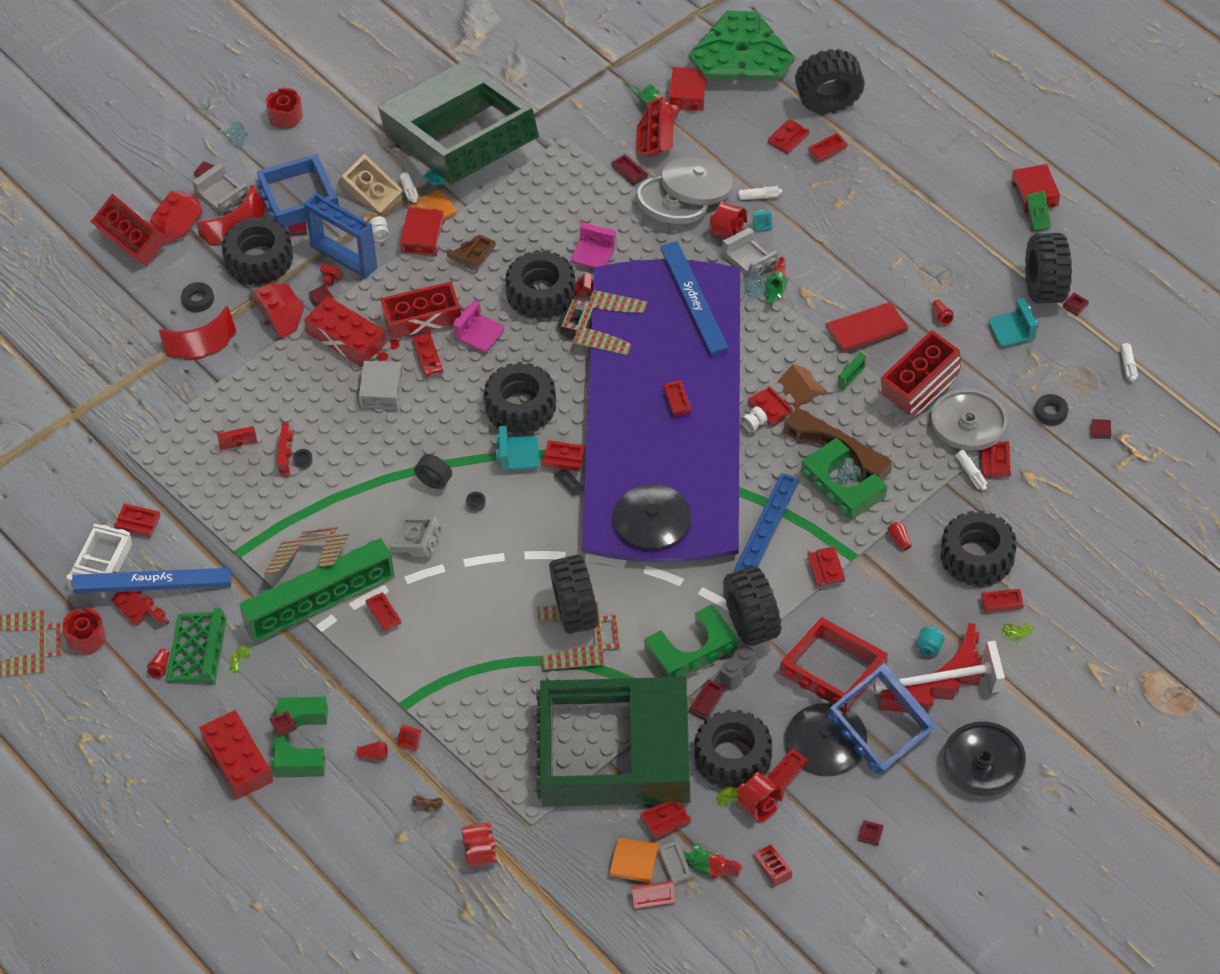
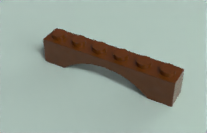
M797 407L784 421V434L799 442L828 444L835 438H838L849 449V458L856 464L863 479H867L875 473L884 481L891 473L892 460L887 456L881 455L870 446L858 442L857 439L844 434L838 428L828 425L824 420L812 416L808 411Z

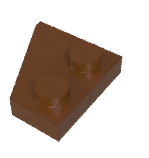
M478 235L472 238V240L460 244V248L454 251L448 250L447 257L477 270L494 249L496 243L492 239Z

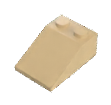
M366 154L353 164L337 183L350 197L378 214L385 210L403 192V189Z

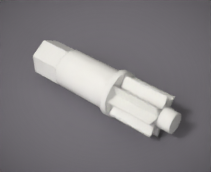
M402 173L400 181L408 201L415 203L419 199L416 188L409 174Z
M778 186L739 190L740 200L777 198L779 194H782V189H778Z
M1124 343L1120 346L1123 369L1126 379L1134 382L1137 379L1136 377H1138L1132 348L1130 344Z
M964 450L959 451L955 456L968 474L969 479L978 490L985 491L987 489V481L982 476L981 471L977 469Z

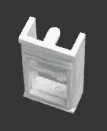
M94 524L70 574L66 577L69 589L73 590V574L119 572L132 546L130 533L123 529L118 530L107 525ZM101 592V598L105 599L108 592Z

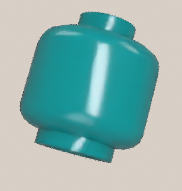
M924 627L921 629L915 644L922 655L933 656L940 652L945 638L938 627Z

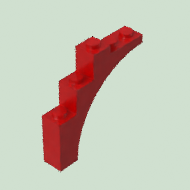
M968 623L964 641L954 657L933 673L982 664V658L978 657V648H975V643L979 644L980 632H976L975 623ZM985 673L904 687L928 714L929 707H933L934 698L954 700L955 692H959L960 684L979 685L980 678H984ZM888 689L881 691L880 710L908 713Z

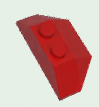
M663 96L648 102L647 109L637 125L636 153L639 155L651 157L673 148L674 120Z
M170 191L153 212L150 223L168 237L165 243L184 237L203 213L198 197L184 191Z
M270 283L249 293V296L280 339L297 331L304 305L288 284Z

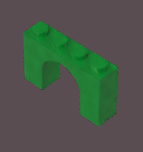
M835 438L802 460L801 474L805 479H809L814 484L816 490L821 491L830 503L837 506L842 515L853 520L886 497L887 485L875 473L855 486L845 487L834 483L829 475L849 461V449L838 438Z
M713 604L695 612V624L707 639V643L697 651L684 652L676 649L662 630L644 638V650L664 677H684L691 672H697L701 667L709 663L716 662L720 657L726 654L729 655L737 649V636Z
M326 697L278 698L277 706H274V717L288 711L296 727L327 724L328 704ZM273 729L275 740H272L271 746L274 757H271L270 766L271 770L275 771L276 777L325 776L324 748H295L286 741L290 733L278 738Z

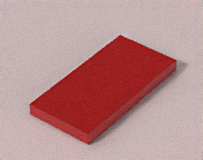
M888 302L828 322L825 328L842 352H846L906 332L909 326L893 304Z

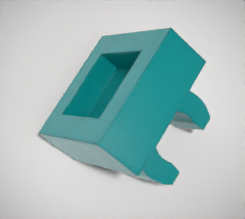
M764 209L752 212L754 231L772 229L770 210L764 211Z

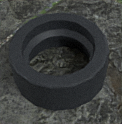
M431 454L423 455L414 467V473L417 478L433 489H443L452 477V470L449 465L441 458Z

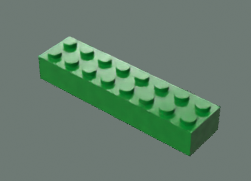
M379 538L338 557L333 566H317L313 570L299 574L297 577L287 582H282L270 590H265L253 598L244 600L239 606L245 629L255 643L395 577L392 554L382 538Z

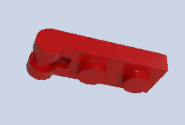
M431 333L413 336V343L425 378L430 377L434 373H444Z
M289 423L281 424L277 464L279 474L282 477H287L291 473L288 458L292 457L290 442L294 441V431H290Z

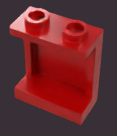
M672 68L669 104L675 106L678 104L680 110L704 111L707 79L703 78L697 68Z
M1047 163L1012 171L1011 183L1020 192L1024 202L1023 210L1025 213L1029 212L1026 199L1028 194L1045 191L1048 208L1059 206L1060 193Z
M408 207L400 240L402 253L438 255L439 235L441 226L445 222L442 210Z

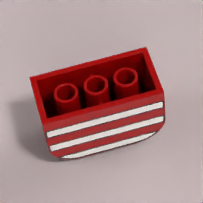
M931 330L880 378L882 395L910 416L915 417L919 415L958 376L961 368L960 350Z

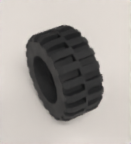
M827 49L824 52L823 50L819 51L816 55L812 54L809 56V59H805L802 62V66L798 67L795 74V84L802 104L815 113L828 114V112L837 113L839 110L843 111L846 107L852 106L854 101H857L861 96L860 94L864 91L865 80L859 61H857L854 55L847 51L843 52L841 49Z
M250 217L249 220L243 219L239 224H234L232 229H229L223 238L222 251L226 269L232 277H235L240 282L244 281L245 284H269L270 281H276L281 275L283 276L292 265L293 250L289 232L281 223H276L274 219L269 218L268 220L266 217ZM254 247L270 248L269 251L260 255L245 254L246 251Z
M1035 233L1029 238L1025 257V278L1029 297L1037 304L1062 303L1069 296L1068 293L1070 292L1072 282V259L1069 242L1062 233Z
M535 250L533 253H524V256L516 258L515 262H512L506 271L507 300L513 310H517V313L522 316L526 315L529 319L537 318V320H542V318L551 319L555 315L559 316L562 314V311H566L570 307L572 300L575 299V271H573L571 263L563 256L560 257L558 253H550L547 250H544V252ZM539 280L554 283L553 286L542 290L532 289L527 286Z
M517 362L514 365L510 363L504 368H498L496 373L493 372L489 376L484 389L485 411L490 422L497 428L499 426H507V433L511 431L512 434H529V431L535 432L539 430V427L543 428L553 418L556 411L555 384L547 371H543V368L539 366L534 367L531 363L523 364L522 362ZM515 393H528L535 396L533 400L523 404H514L505 400L508 396Z
M969 511L966 515L962 513L957 516V519L953 518L944 529L940 553L942 565L946 570L948 569L950 576H955L956 580L961 583L964 581L970 586L972 584H978V586L995 584L996 580L999 582L1004 579L1005 575L1010 573L1014 565L1017 547L1016 535L1012 531L1010 524H1005V520L1001 517L997 518L994 513L990 512V514H987L985 511H979L978 513ZM980 541L989 544L995 551L988 555L978 556L965 551L962 546L969 542Z
M577 554L552 560L549 563L550 577L564 631L572 634L596 628L599 625L597 605L583 556Z
M750 566L727 574L723 580L724 598L726 599V606L734 628L737 630L741 640L748 646H754L777 638L782 630L780 612L773 590L765 574L756 566Z
M725 710V713L717 712L713 714V718L708 717L705 719L704 724L699 726L698 733L695 734L694 759L696 767L700 770L703 778L708 777L709 783L712 785L716 783L722 789L730 787V790H736V787L746 784L756 772L766 775L772 760V736L769 734L768 727L763 725V721L757 717L755 719L754 714L749 712L745 714L742 710H736V712ZM735 740L745 743L752 751L742 758L729 759L719 755L715 748L723 742Z

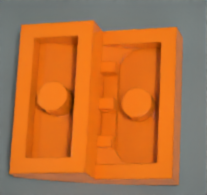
M439 189L417 199L415 203H408V207L442 210L444 212V219L458 213L452 202Z
M618 837L610 876L651 883L659 844Z

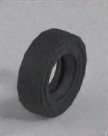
M203 282L191 283L182 290V304L191 312L205 311L213 304V290L208 284ZM196 293L204 294V298L200 301H193L191 296Z
M574 309L570 321H579L583 311ZM567 310L560 316L558 327L564 337L574 339L577 330L562 327L568 312ZM589 317L585 328L591 329L592 323Z
M1055 394L1041 396L1034 406L1035 416L1038 421L1049 426L1061 424L1066 420L1069 411L1065 399ZM1052 405L1056 406L1059 411L1056 414H1048L1044 408Z

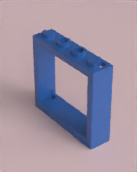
M318 154L256 171L258 179H255L258 190L261 189L262 200H266L267 211H271V219L276 220V223L279 222L284 227L307 221L304 204L280 211L268 184L312 171L315 172L326 199L339 206L338 197Z
M317 193L304 203L311 247L365 279L378 268L372 224ZM322 219L357 238L359 254L327 237L324 234Z
M885 663L827 711L829 720L834 725H838L842 730L841 734L843 737L854 744L855 751L860 756H864L868 761L870 769L879 775L938 726ZM877 677L922 728L919 734L884 763L879 760L838 711Z

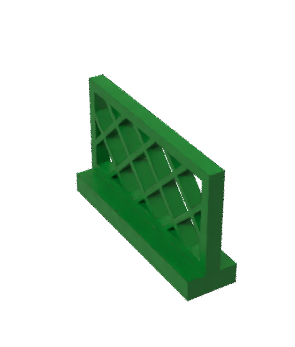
M214 608L213 612L178 614L166 677L167 683L206 681L207 685L216 684L227 621L222 608ZM205 619H211L210 623L205 627L200 624ZM183 620L193 621L186 628L182 626ZM198 626L201 630L192 636L189 632ZM206 634L208 636L207 639L200 644L197 639ZM183 636H189L190 639L181 645L179 643ZM193 642L198 645L191 652L186 650ZM203 650L205 652L204 656L197 660L194 656ZM184 651L187 655L178 661L176 659L177 655ZM192 659L195 663L186 669L183 665ZM198 667L202 669L201 675L191 674ZM179 668L184 671L179 676H173V673Z

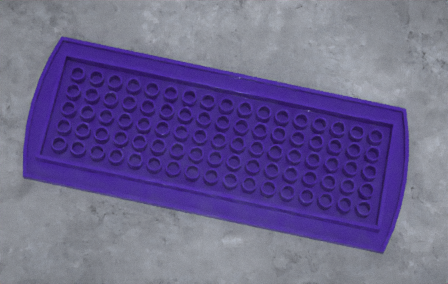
M665 259L619 262L594 267L593 290L647 301L648 304L644 313L618 312L593 308L592 330L615 336L632 344L628 355L591 347L582 552L606 558L658 563L689 562L739 554L741 268L718 263L687 260L728 345V352L710 356ZM681 380L691 406V413L673 417L663 384ZM644 485H662L674 489L686 499L691 509V527L687 536L675 547L661 552H644L628 546L617 535L613 519L615 506L624 494Z

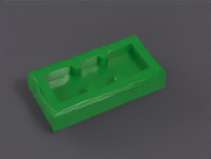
M1045 191L1026 195L1032 230L1051 227Z
M860 352L850 364L847 363L844 366L843 371L838 375V388L844 390L865 368L866 355Z

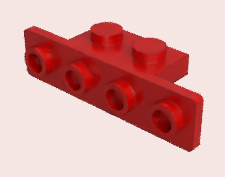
M142 591L117 592L110 600L134 625L138 626L148 613L158 622L164 624L170 622L165 617L166 613L162 609L156 608L153 605L155 602L147 595H144Z

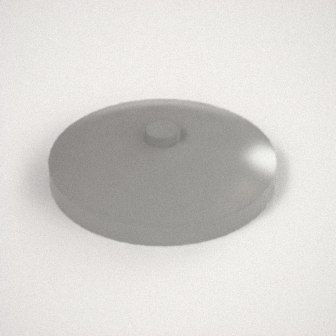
M701 157L674 159L665 165L661 177L662 185L670 195L683 202L696 205H711L725 200L730 195L733 185L730 173L723 166Z
M662 176L650 178L644 181L638 188L636 197L638 206L644 213L656 220L671 224H687L701 219L706 214L708 205L686 203L670 195L662 185Z
M958 389L948 392L936 401L932 409L931 425L935 434L943 442L957 449L975 451L989 448L1003 438L1007 429L1008 417L1004 406L995 397L983 391Z

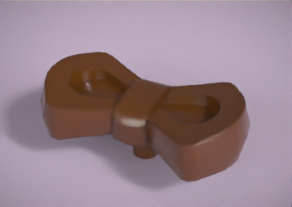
M420 795L413 796L412 804L415 807L424 806L425 811H429V807L441 808L443 800L440 797L425 799Z

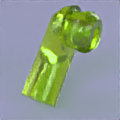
M1026 623L1021 627L1005 624L1002 627V631L1008 637L1021 639L1032 632L1033 627L1030 623Z
M245 645L239 646L230 657L229 670L231 672H239L241 658H248L251 654V649Z
M728 787L720 792L717 796L718 805L725 807L732 798L738 799V788Z

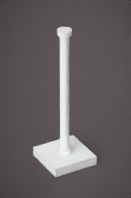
M989 641L982 655L984 665L899 679V681L904 686L986 673L992 694L1000 692L1005 676L996 641ZM873 682L875 693L888 689L882 682Z

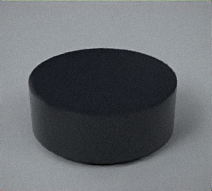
M307 449L297 450L293 455L294 464L299 468L310 466L313 462L312 453Z
M481 492L470 493L466 498L467 507L472 511L482 510L486 505L484 494Z

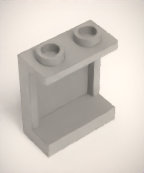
M218 163L192 181L195 194L221 215L231 211L235 206L243 202L248 194L247 185L243 184L240 186L229 177L221 163Z
M747 228L723 240L720 254L732 265L741 268V272L750 279L775 267L778 252L768 253L753 241L754 231Z
M364 361L359 391L360 408L398 409V390L400 377L403 374L401 362Z

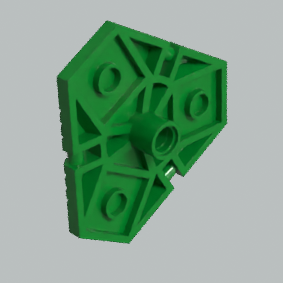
M726 10L711 27L709 33L705 34L701 41L690 51L688 59L703 78L738 80V76H745V80L779 81L794 63L795 56L783 44L782 40L777 35H774L773 29H771L758 11Z

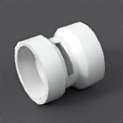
M379 216L372 218L369 223L372 224L374 241L382 242L389 238V230L386 219Z
M757 406L751 409L749 414L741 417L743 427L751 433L757 430L758 425H763L767 421L765 412Z

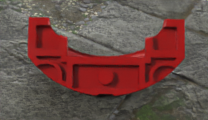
M252 184L249 186L245 200L231 213L213 220L198 221L199 237L210 246H217L219 243H222L223 238L226 236L225 234L229 229H232L234 224H239L243 219L249 220L250 217H263L265 204Z
M228 306L214 320L199 328L187 331L158 330L167 356L171 358L175 356L184 357V360L203 359L220 352L228 345L227 342L231 337H235L237 332Z

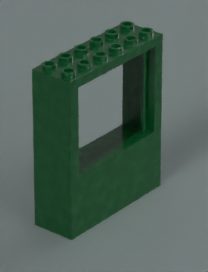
M466 61L378 106L386 136L451 185L539 137L533 108ZM491 106L507 116L448 149L433 139V137Z
M687 677L540 680V689H536L537 798L542 800V807L661 804L663 802L691 803ZM630 703L632 774L553 776V705Z

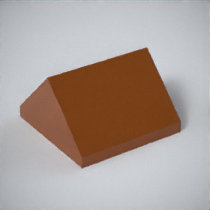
M792 364L777 383L783 385L785 396L790 394L793 397L795 409L803 404L812 402V399L817 396L828 394L821 384L816 382L810 370Z

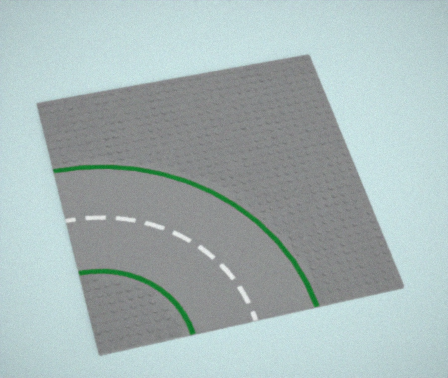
M562 137L458 211L457 214L447 219L441 226L437 256L401 252L375 270L369 277L364 278L335 299L385 331L386 345L369 361L401 362L403 374L400 377L398 409L360 408L359 391L363 367L307 334L305 322H302L298 325L296 332L271 344L125 449L126 454L271 588L319 566L320 556L327 540L300 543L296 552L278 573L264 574L281 542L298 540L302 531L338 526L334 535L350 533L338 557L349 553L353 549H358L370 541L382 538L392 554L395 577L310 616L306 620L530 826L536 825L556 808L542 807V800L537 798L536 689H540V680L664 677L644 650V638L662 630L670 643L678 650L693 652L701 649L707 643V639L695 624V612L713 604L737 636V649L746 645L737 634V630L734 628L733 621L730 618L726 599L724 598L723 580L727 574L734 571L781 473L799 478V484L758 568L761 569L769 581L777 601L781 621H783L825 586V584L820 585V587L816 585L807 557L808 551L812 553L818 549L835 546L842 570H844L887 535V528L891 524L905 520L964 471L955 456L961 449L946 444L935 434L931 425V416L923 411L919 415L912 417L883 396L880 377L866 366L844 390L838 388V375L843 371L847 363L850 364L854 357L848 352H842L835 342L779 299H776L773 304H768L769 296H766V289L741 272L739 554L707 560L658 563L606 558L582 552L585 489L573 496L554 476V474L562 469L544 467L542 461L548 440L585 445V448H587L591 347L574 344V339H568L560 333L558 323L561 315H555L551 319L542 318V320H537V318L529 319L526 315L522 316L517 313V310H513L507 300L506 271L509 269L510 264L515 262V259L519 256L523 257L524 253H533L535 250L544 252V250H547L550 253L560 254V257L563 256L571 263L573 271H575V282L585 272L591 274V281H594L593 268L571 262L573 252L580 240V225L582 222L616 231L617 246L608 264L664 259L660 246L678 241L686 260L735 266L681 224L662 222L644 213L637 204V190L568 137ZM478 235H483L494 240L496 243L494 249L477 270L447 257L448 250L454 251L461 247L460 244L470 241ZM545 280L532 282L537 290L547 289L554 285V283ZM452 281L461 308V315L466 306L475 300L480 303L481 315L504 325L505 329L487 352H482L455 339L453 325L390 339L382 314L380 298ZM587 294L582 299L574 296L576 300L589 302L591 298ZM577 304L575 307V309H580L582 311L585 308V306ZM578 320L569 322V324L578 325L579 323ZM430 332L444 373H434L430 377L425 378L412 337ZM389 341H399V348L395 350L390 349L391 343ZM380 352H386L388 360L379 361L377 355ZM517 362H522L523 364L531 363L534 367L539 366L543 368V371H547L553 379L556 390V411L553 418L548 421V424L543 428L539 427L538 431H529V434H512L511 431L507 433L508 438L530 436L538 438L539 468L501 471V463L496 459V449H500V446H496V434H499V428L490 422L485 411V383L493 372L496 373V370L500 367L504 368L507 364L512 363L514 365ZM792 364L810 370L816 382L820 383L828 393L827 395L813 398L812 402L801 405L800 409L808 411L812 416L824 420L828 425L838 428L844 434L854 437L858 442L870 446L874 451L892 460L891 473L883 481L887 485L886 497L853 520L842 515L839 508L830 503L821 491H817L814 484L809 479H805L801 474L802 460L826 444L799 442L784 434V421L790 414L772 427L767 422L763 425H758L757 430L752 433L748 432L741 423V417L749 414L750 410L753 409L748 404V398L761 390H766L768 386L793 411L795 410L793 406L795 400L790 394L785 396L783 385L777 383ZM515 393L508 396L505 400L514 404H523L533 400L535 396L528 393ZM282 423H289L290 431H294V441L290 442L292 457L288 458L291 473L287 477L280 476L277 464ZM254 426L257 437L256 443L220 450L218 433ZM299 449L309 450L312 453V464L306 468L297 467L293 460L294 453ZM964 450L973 463L979 458L977 451ZM586 451L580 472L568 470L584 488ZM431 454L437 456L451 468L452 477L443 489L428 487L414 473V467L423 455ZM850 458L848 462L829 475L834 483L845 487L855 486L865 480L862 478L856 464ZM481 492L484 494L486 505L482 510L472 511L467 507L466 498L470 493ZM402 517L437 518L443 531L441 536H437L435 541L436 549L431 551L429 557H412L409 552H392L390 544ZM331 531L309 533L304 538L329 535ZM579 554L583 556L589 572L595 601H598L599 615L618 616L621 648L603 649L605 665L543 670L542 657L574 648L596 646L594 628L569 634L564 631L562 622L538 619L537 606L557 605L550 577L549 563L552 560ZM381 592L384 593L402 623L385 632L365 600ZM612 620L602 621L604 644H613ZM736 650L729 655L726 654L720 657L714 663L701 667L697 672L685 675L684 677H687V699L702 688L707 679L711 680L720 673L722 664L726 660L733 658ZM630 703L553 705V776L596 775L631 746Z

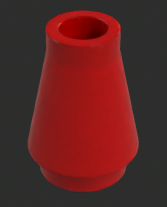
M941 300L933 301L932 308L937 322L942 325L950 324L954 319L953 311L942 303Z
M897 521L887 528L888 535L902 551L912 547L905 524Z
M160 649L148 663L147 672L151 677L161 678L166 674L168 658L170 656L168 650Z
M380 740L364 746H358L357 756L358 758L382 761L388 757L387 743Z

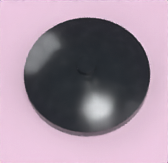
M662 485L639 486L628 491L617 502L613 514L614 528L619 538L628 546L644 552H661L675 547L687 536L691 527V509L686 499L674 489Z
M831 703L813 704L800 710L791 719L786 731L787 751L789 752L793 748L807 758L808 763L804 766L803 770L818 776L829 777L844 774L855 768L864 757L855 751V746L850 740L848 741L841 734L842 730L838 725H834L829 720L827 711L833 706ZM839 709L840 714L867 744V731L862 720L850 709L847 712Z
M980 721L961 726L950 735L944 747L943 765L946 774L957 787L974 795L994 796L1002 794L1019 782L1025 770L1026 754L1022 742L1011 730L993 722Z

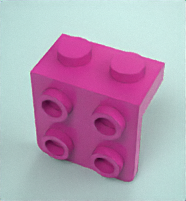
M582 222L580 225V240L573 252L571 262L593 269L594 267L607 265L617 246L616 231Z
M475 300L466 306L463 314L456 318L453 323L455 339L482 352H487L505 330L504 325L481 315L480 303Z

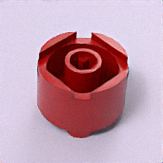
M279 88L277 92L273 93L272 91L268 94L266 107L270 124L282 128H295L303 116L301 98L297 92L291 88Z
M721 201L716 212L710 216V223H712L711 235L725 240L745 230L743 229V224L747 223L748 220L747 210Z
M83 608V610L79 611L75 609L69 612L63 620V632L67 645L74 652L91 655L104 643L106 633L99 613L94 609Z
M756 772L746 784L740 785L737 789V794L739 795L737 806L758 822L760 820L764 822L771 818L778 810L776 805L778 801L782 803L784 791L765 775Z
M491 822L461 827L467 866L476 867L497 863L496 852L492 851V849L496 848L494 836H489V834H492Z

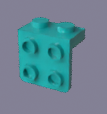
M1024 298L1016 300L1014 312L991 317L988 321L1001 347L1036 339L1037 328H1039L1038 320L1036 317H1033L1031 307Z
M499 426V434H496V446H500V449H496V459L501 463V471L539 468L538 438L536 436L508 438L507 426Z

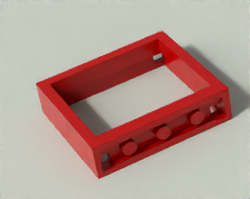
M821 617L780 662V675L785 677L786 680L796 683L802 689L812 692L818 698L834 705L882 664L885 663L887 665L888 653ZM819 636L871 664L846 693L795 665ZM872 682L840 709L847 712Z

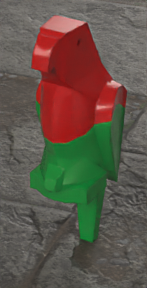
M630 83L628 84L630 90L645 109H647L648 102L662 97V95L658 94V88H655L652 84L645 87L642 92H638ZM666 101L672 118H675L680 112L679 105L675 106Z
M781 256L772 274L767 276L766 296H769L768 304H773L777 298H781L788 282V278L785 277L786 260Z
M696 843L691 853L682 851L689 867L713 879L724 875L738 877L742 871V865L737 861H730L718 852L706 851L699 843Z

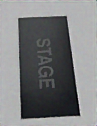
M562 469L554 474L573 496L585 489L568 470Z

